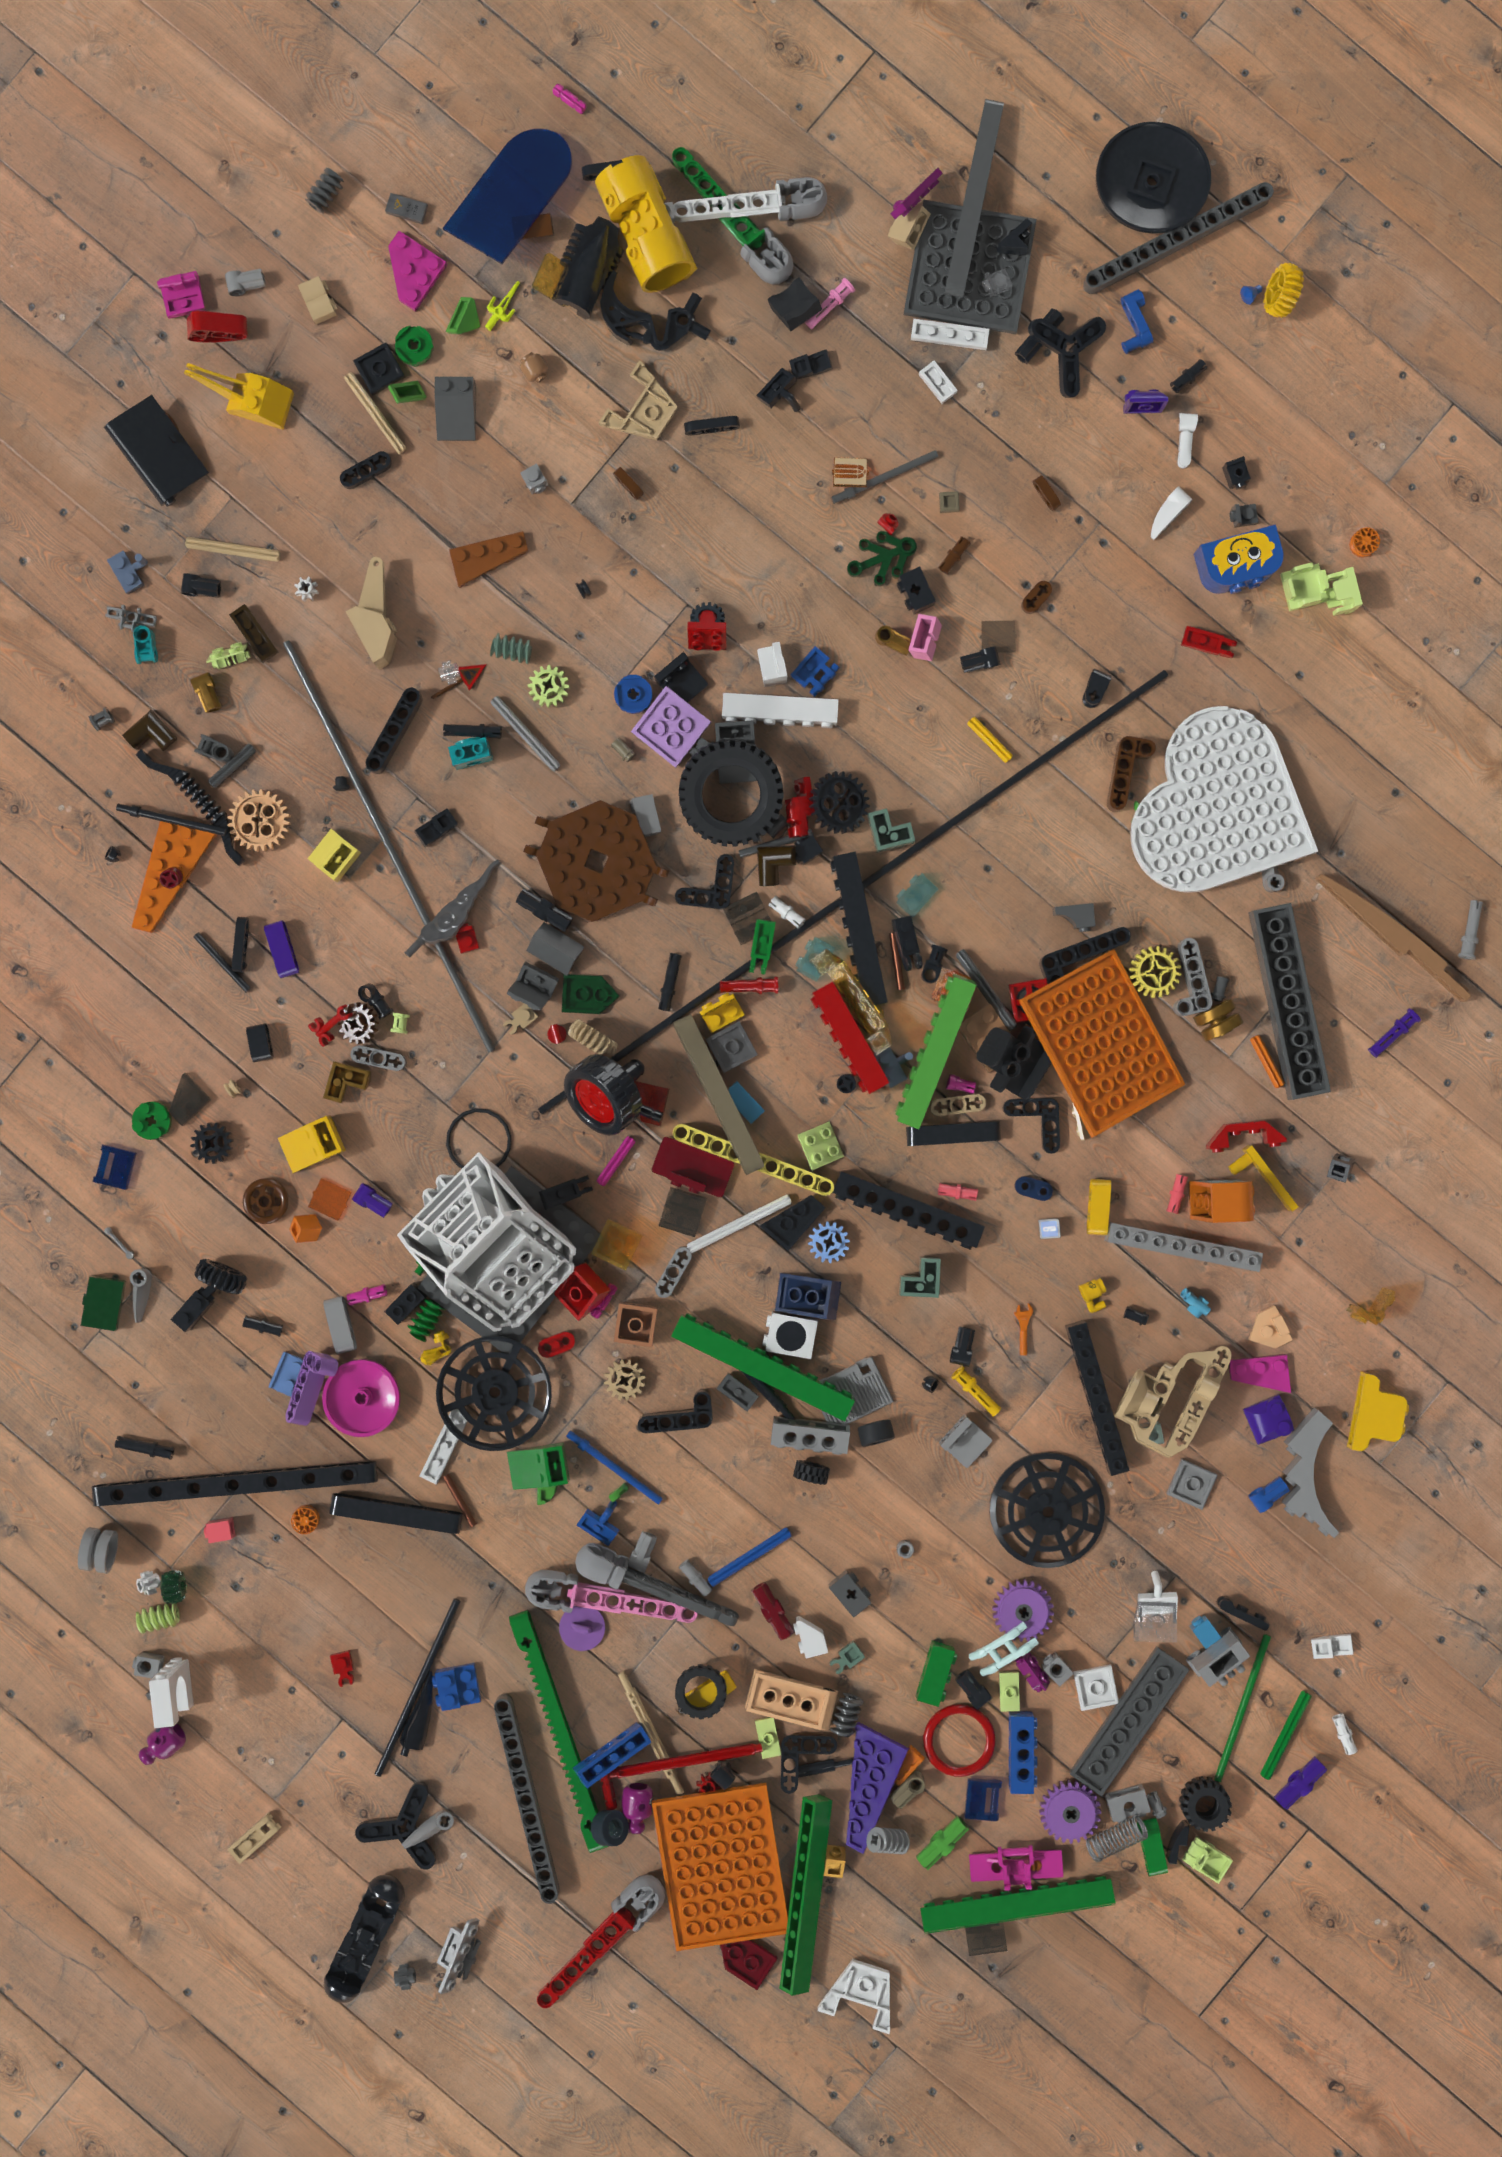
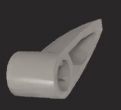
M1278 866L1261 871L1263 887L1267 892L1273 893L1283 888L1284 878L1279 875ZM1273 880L1275 882L1277 881V885L1275 886V888L1274 885L1270 884V882Z
M146 1268L134 1270L130 1275V1282L133 1284V1311L136 1323L142 1321L151 1288L152 1274ZM141 1274V1276L144 1277V1280H140V1278H138V1275Z
M438 1811L421 1824L402 1843L404 1849L409 1848L442 1830L450 1829L454 1823L453 1816L448 1811ZM442 1816H444V1817H447V1816H448V1818L446 1819V1822H447V1823H446V1824L441 1823V1825H440L439 1822L442 1821V1820H441V1817H442Z

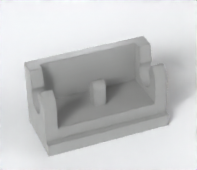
M653 794L632 798L629 802L631 811L637 815L645 837L660 833L661 827Z

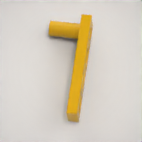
M1252 1145L1244 1147L1242 1150L1245 1154L1228 1166L1230 1172L1235 1176L1252 1163L1287 1210L1293 1212L1297 1209L1298 1205Z

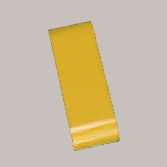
M1090 1180L1087 1234H1108L1111 1180Z
M727 1670L720 1672V1675L725 1679L728 1695L737 1686ZM708 1679L687 1692L685 1696L692 1705L706 1707L715 1701L717 1688L715 1683Z

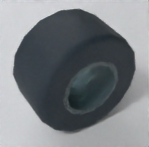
M602 1810L595 1815L591 1823L592 1837L601 1846H618L625 1841L629 1832L628 1820L618 1810Z

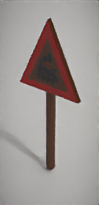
M487 664L455 667L461 678L432 695L431 699H435L461 682H464L470 691Z

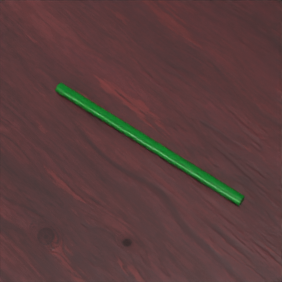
M1263 1635L1214 1777L1215 1781L1222 1782L1271 1639L1270 1635Z

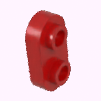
M563 1331L547 1337L539 1343L538 1352L545 1358L566 1352L575 1345V1336L569 1331ZM564 1337L569 1338L568 1344L563 1343L562 1339ZM546 1344L551 1345L550 1351L545 1349Z

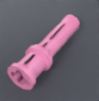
M843 278L842 282L834 290L830 291V296L820 304L822 310L826 306L827 308L817 318L816 316L820 312L805 321V324L811 330L836 305L842 304L843 300L850 293L855 292V288L846 278Z

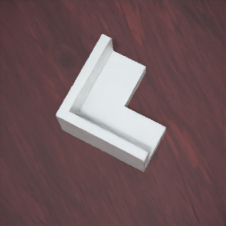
M780 642L772 643L770 647L758 649L757 653L764 687L787 683V672Z

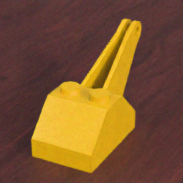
M190 363L186 364V367L190 370H185V375L197 380L229 400L226 409L229 414L284 429L294 392L291 389L270 378L253 373H238L236 379ZM204 376H207V377H209V378H212V379L218 380V381H220V382L226 383V384H228V385H231V386H233V389H232V391H231L230 389H228V388H226V387H224V386H222V385H220V384H218V383H216V382H214V381H212V380H210V379H208V378H206V377H204Z

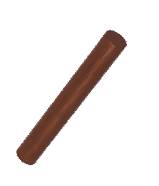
M889 933L897 990H903L905 985L901 958L895 934Z
M446 1474L442 1477L469 1526L473 1527L477 1524L450 1474Z

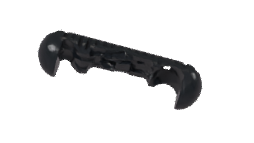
M379 1875L369 1882L368 1889L358 1906V1911L352 1921L351 1928L344 1937L330 1965V1969L324 1977V1990L336 2002L347 2003L359 1995L378 1953L380 1943L383 1941L390 1925L395 1919L400 1904L404 1900L405 1892L403 1885L394 1876ZM380 1898L386 1901V1905L381 1906L377 1904V1899Z

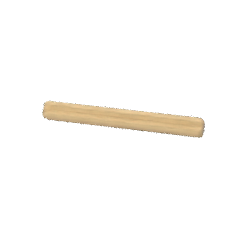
M352 372L345 375V381L398 454L403 453L406 450V446Z
M187 537L185 546L190 549L275 562L280 560V552L278 550Z

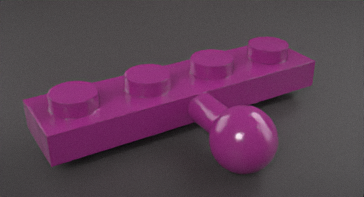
M939 168L935 169L904 200H898L894 203L893 211L890 214L895 220L900 215L905 217L939 183L938 178L943 174Z

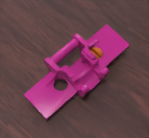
M1028 1845V1847L1001 1849V1847H997L998 1853L969 1854L971 1882L1004 1880L1005 1891H1010L1011 1885L1021 1884L1025 1885L1026 1890H1032L1031 1879L1064 1877L1061 1849L1033 1851L1032 1845ZM1029 1855L1028 1859L1003 1860L1002 1858L1007 1856ZM997 1862L1002 1869L994 1871L991 1865Z

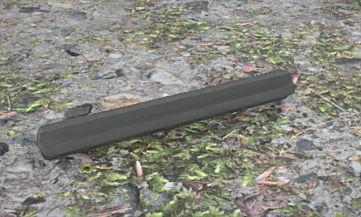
M964 949L960 950L956 954L957 959L971 979L976 982V986L987 1002L992 1005L1009 1031L1016 1028L1017 1023Z

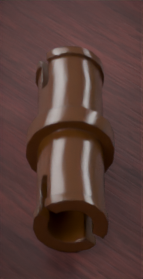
M961 536L952 550L949 549L948 555L938 566V569L948 575L955 563L961 560V555L971 543Z

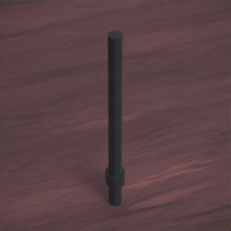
M119 803L116 806V811L128 813L132 817L139 818L141 816L222 836L227 834L226 828L144 810L140 806H127Z

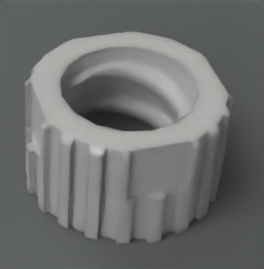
M901 1540L896 1546L898 1555L904 1559L910 1558L914 1552L912 1543L907 1540ZM902 1546H909V1551L907 1553L901 1552Z

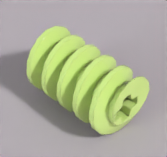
M175 1601L172 1602V1608L169 1607L168 1603H165L163 1610L161 1605H157V1611L151 1606L149 1613H147L146 1608L142 1609V1614L136 1612L137 1628L142 1634L146 1633L147 1630L152 1632L154 1629L160 1630L162 1627L165 1629L169 1626L175 1627L180 1621L179 1609Z

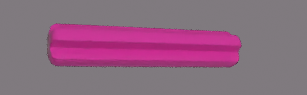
M627 1136L597 1178L596 1182L605 1186L635 1144L636 1141L632 1137Z

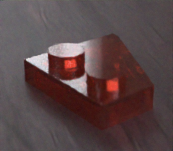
M635 1081L642 1104L653 1108L654 1111L662 1112L664 1116L670 1089ZM640 1115L641 1122L657 1126L662 1124V1120L656 1122L652 1118Z

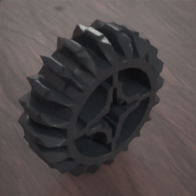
M202 1259L195 1268V1277L215 1289L231 1294H240L246 1286V1275L221 1262Z

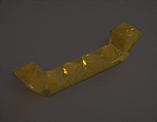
M827 949L811 959V962L821 976L828 973L870 1034L866 1041L876 1056L892 1046L887 1022L845 961Z

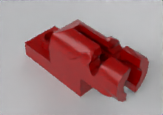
M810 776L794 780L796 797L785 800L786 822L792 825L791 828H788L789 838L809 835L807 817H810L811 813L815 811L814 808H809L813 804V801L809 800L810 797H813V794L810 792L812 790Z

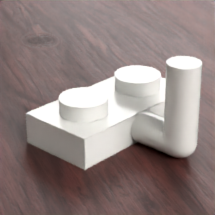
M1153 1571L1151 1576L1154 1583V1593L1138 1594V1614L1177 1612V1592L1162 1593L1158 1571Z

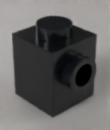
M813 835L806 840L803 837L794 843L796 845V861L798 864L801 862L803 866L823 853Z

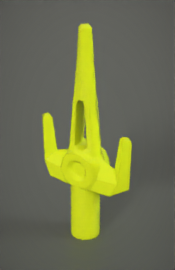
M519 281L514 284L497 307L493 306L496 297L493 296L486 307L489 313L492 314L485 325L487 330L491 331L499 319L503 322H508L514 314L515 309H512L508 315L505 314V310L520 284ZM509 297L504 307H501L505 300Z

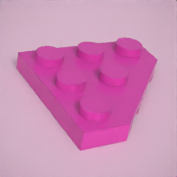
M398 231L388 246L398 298L401 303L416 312L446 268L447 262L401 231Z

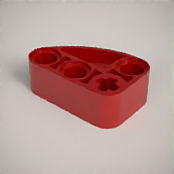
M193 311L187 318V338L192 342H230L243 340L248 337L247 317L243 315Z

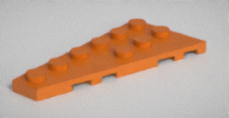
M160 821L131 928L150 933L154 931L164 916V912L170 903L173 902L179 889L183 887L197 866V862L203 853L206 852L209 844L217 834ZM170 867H176L183 874L182 882L174 888H165L160 883V874Z

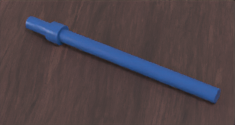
M571 1430L566 1437L577 1444L580 1450L588 1452L658 1505L663 1498L591 1446L588 1440L580 1438Z

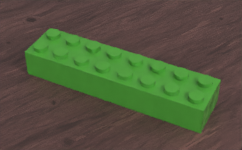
M953 973L952 977L948 976L945 984L947 991L945 995L941 994L937 1004L939 1011L938 1013L934 1012L930 1022L932 1029L931 1031L927 1030L923 1039L924 1049L920 1048L916 1057L918 1064L911 1069L909 1075L911 1082L905 1085L902 1092L903 1102L899 1101L896 1107L895 1115H897L898 1122L916 1129L920 1128L976 988L975 981Z

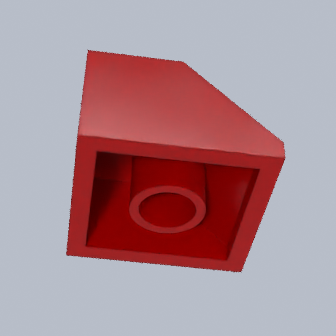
M587 1263L574 1267V1272L557 1288L554 1295L580 1321L603 1302L611 1289Z

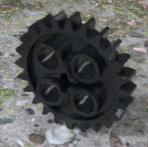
M837 771L832 772V775L828 773L825 775V778H819V782L814 783L816 789L810 791L814 796L809 798L810 801H813L809 808H814L815 810L811 813V816L817 815L815 822L821 821L820 827L827 826V832L834 830V834L839 832L844 834L847 831H854V828L860 827L859 823L865 821L862 816L868 815L864 810L870 807V805L865 804V801L870 799L869 797H864L867 790H861L863 783L857 784V777L852 780L851 773L846 776L844 771L840 772L839 775ZM835 785L840 789L839 794L835 791ZM850 797L854 799V806L849 802ZM825 800L829 802V809L824 805ZM839 812L843 813L844 820L839 818Z

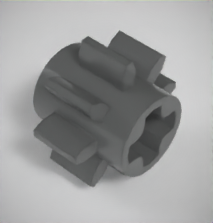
M409 1964L399 1965L398 1971H394L395 1986L401 1987V1990L411 1989L412 1984L416 1983L415 1969L410 1968Z

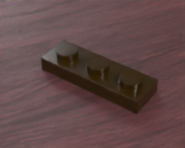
M245 604L229 614L262 663L279 653Z

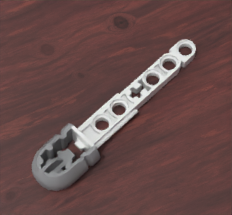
M804 177L789 179L788 182L776 180L775 190L678 201L675 204L667 202L664 204L673 223L675 221L688 222L778 213L780 221H787L790 217L796 220L811 218L820 214L827 204V193L824 185L819 180ZM791 194L792 204L785 205V196ZM760 199L764 204L761 207H756L753 201ZM741 201L745 206L742 209H737L734 207V204ZM719 204H721V206L723 207V210H719V208H718V205H719ZM704 206L707 210L704 213H698L696 208ZM685 208L688 212L685 215H679L677 210Z

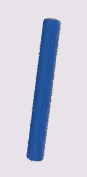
M787 1527L710 1575L708 1577L709 1583L712 1586L719 1584L792 1536L791 1532Z

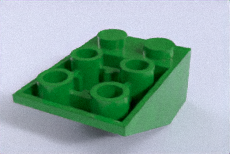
M564 1442L507 1451L513 1490L552 1487L568 1484L570 1481Z

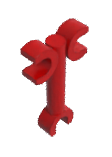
M346 1004L338 1007L337 1014L326 1024H324L321 1017L314 1019L315 1023L312 1022L308 1025L309 1029L319 1037V1043L322 1047L328 1045V1041L330 1042L335 1039L334 1035L328 1031L341 1020H347L353 1016V1013L345 1014Z

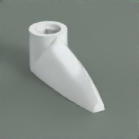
M1179 486L1168 496L1156 515L1150 536L1153 540L1193 500Z

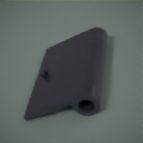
M153 395L145 398L104 426L106 432L161 506L166 505L169 507L176 501L175 497L179 492L209 473Z

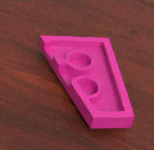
M1286 1354L1230 1360L1229 1373L1231 1380L1291 1393Z

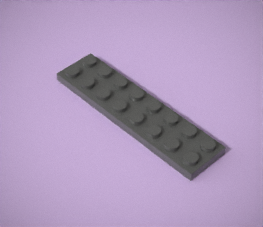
M1156 1646L1119 1699L1118 1704L1112 1709L1069 1771L1070 1775L1102 1796L1184 1679L1189 1669Z

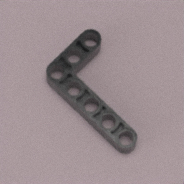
M1120 927L1049 953L1039 961L1042 975L1044 978H1047V983L1049 984L1051 983L1052 976L1059 978L1064 976L1062 967L1124 945L1129 942L1131 933L1127 928ZM1118 931L1125 934V940L1122 942L1116 937ZM1100 938L1106 939V948L1099 946L1098 941ZM1082 945L1089 947L1087 955L1081 953L1080 947ZM1064 951H1068L1071 954L1069 962L1062 958ZM1046 958L1053 960L1052 968H1047L1044 965Z

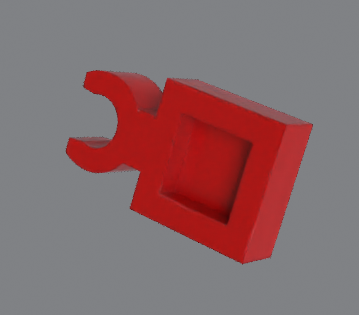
M350 1650L331 1654L330 1660L334 1675L340 1674L339 1686L343 1687L344 1678H347L350 1685H352L354 1677L349 1671H353L354 1666Z

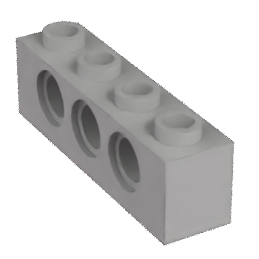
M774 1416L771 1445L778 1448L793 1447L796 1450L810 1449L818 1453L827 1451L836 1455L847 1454L850 1425L804 1419L792 1420L786 1417ZM788 1432H793V1433H795L796 1435L793 1436V1437H790V1436L787 1435V1433H788ZM808 1434H812L815 1437L813 1439H808L805 1436ZM826 1437L834 1438L832 1441L825 1440Z

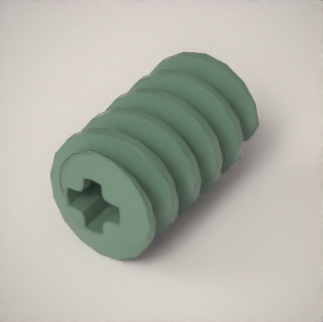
M497 633L492 641L490 656H493L495 652L496 658H500L503 653L505 660L510 656L511 661H515L518 657L519 663H522L525 659L526 664H529L532 646H530V640H527L524 645L522 638L515 643V637L508 641L507 635L500 639V633Z

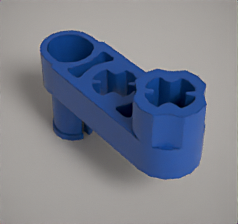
M1139 289L1120 299L1123 310L1136 334L1135 337L1121 343L1125 354L1153 343V336L1139 309L1146 304L1144 295Z

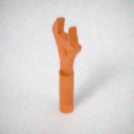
M1029 1303L1027 1304L1028 1311L1021 1312L1020 1304H1018L1017 1310L1014 1312L1020 1325V1355L1024 1356L1027 1355V1326L1033 1314V1308Z

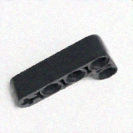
M705 1389L698 1390L694 1395V1409L643 1414L638 1421V1429L642 1433H658L707 1428L713 1420L711 1395ZM700 1394H704L708 1400L702 1404L697 1401V1397ZM707 1414L710 1419L708 1422L703 1423L699 1420V1415ZM687 1415L690 1418V1423L682 1424L680 1417ZM663 1417H668L671 1420L669 1426L661 1424ZM655 1418H658V1427H655L656 1423L650 1424L649 1428H646V1426L642 1424L644 1423L645 1419H648V1422L651 1423L655 1422Z

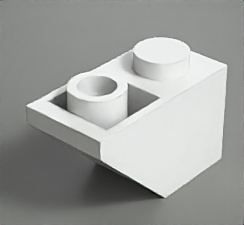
M797 1616L796 1623L793 1626L795 1634L800 1635L801 1642H798L800 1653H804L806 1659L828 1653L823 1629Z

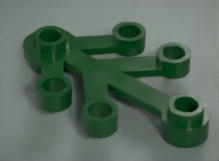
M885 531L878 532L876 536L877 542L880 544L889 543L896 547L891 550L873 544L868 539H861L859 542V549L861 551L869 550L879 555L861 563L855 560L851 561L847 566L848 575L854 578L858 577L863 570L882 562L878 574L874 577V584L876 586H883L892 558L900 555L897 565L891 571L892 577L898 579L903 574V567L907 557L912 556L916 552L917 544L914 539L904 537L900 540L888 535ZM879 535H884L886 539L880 540ZM866 542L868 544V547L863 548L861 546V543ZM904 545H910L911 549L905 550ZM856 567L858 572L853 573L851 568ZM894 570H900L901 574L895 575ZM877 577L883 578V582H882V583H878V582L876 581V578H877Z

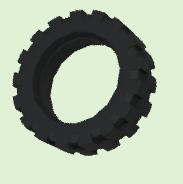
M703 1664L693 1665L689 1669L684 1670L678 1678L675 1688V1699L682 1712L690 1715L691 1718L695 1719L696 1717L700 1720L706 1717L711 1718L725 1704L727 1695L725 1679L712 1666H703ZM697 1676L711 1679L717 1688L715 1701L706 1707L692 1705L685 1696L687 1683Z

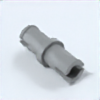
M688 1559L679 1566V1569L688 1577L689 1583L691 1585L694 1584L703 1597L712 1591L713 1588L702 1577L703 1574L700 1571L698 1572Z

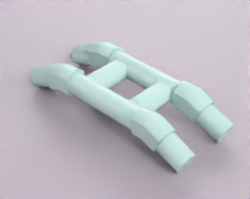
M1021 1622L1018 1626L988 1645L969 1654L971 1661L983 1658L988 1653L995 1661L980 1670L982 1676L991 1675L999 1671V1669L1024 1656L1039 1644L1034 1637L1017 1649L1011 1641L1028 1628L1024 1622ZM1005 1644L1011 1653L1001 1658L996 1648Z

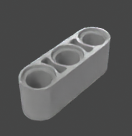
M340 1296L324 1300V1310L336 1353L342 1354L356 1350L357 1343L345 1298Z

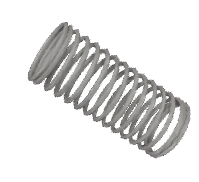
M1134 1815L1132 1818L1125 1820V1822L1122 1821L1121 1824L1114 1825V1828L1110 1827V1829L1104 1830L1103 1833L1100 1832L1099 1835L1096 1834L1092 1838H1087L1086 1846L1092 1859L1100 1862L1114 1855V1853L1117 1854L1118 1851L1121 1852L1125 1848H1129V1846L1147 1839L1148 1833L1141 1818ZM1135 1819L1138 1821V1823H1139V1825H1140V1827H1141V1830H1142L1143 1835H1142L1141 1832L1139 1831V1828H1138V1826H1137V1824H1136V1822H1135ZM1090 1841L1092 1842L1095 1851L1098 1853V1857L1093 1852L1090 1845Z

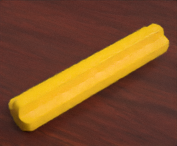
M972 717L968 721V726L1004 763H1007L1013 757L976 717Z

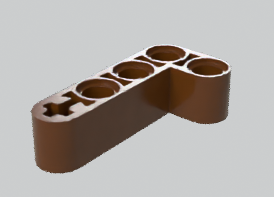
M1126 736L1118 742L1107 799V807L1110 811L1119 812L1126 806L1135 758L1148 759L1155 753L1156 745L1152 740ZM1123 742H1129L1131 750H1125L1122 746ZM1142 745H1147L1150 748L1149 754L1142 752ZM1121 760L1127 762V769L1120 768L1119 762ZM1117 779L1124 781V788L1116 786ZM1118 793H1123L1118 797V802L1121 804L1116 807V803L1113 801L1117 798Z

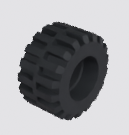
M1203 1776L1199 1777V1780L1191 1779L1192 1783L1189 1784L1187 1782L1185 1784L1186 1789L1182 1788L1181 1790L1183 1796L1179 1797L1180 1808L1191 1826L1194 1825L1198 1830L1202 1828L1204 1832H1208V1829L1216 1831L1215 1827L1217 1826L1222 1828V1823H1227L1229 1820L1227 1815L1231 1816L1229 1808H1232V1803L1230 1802L1229 1795L1218 1781H1213L1210 1777H1207L1206 1780ZM1201 1797H1215V1804L1211 1810L1207 1812L1196 1811V1803Z

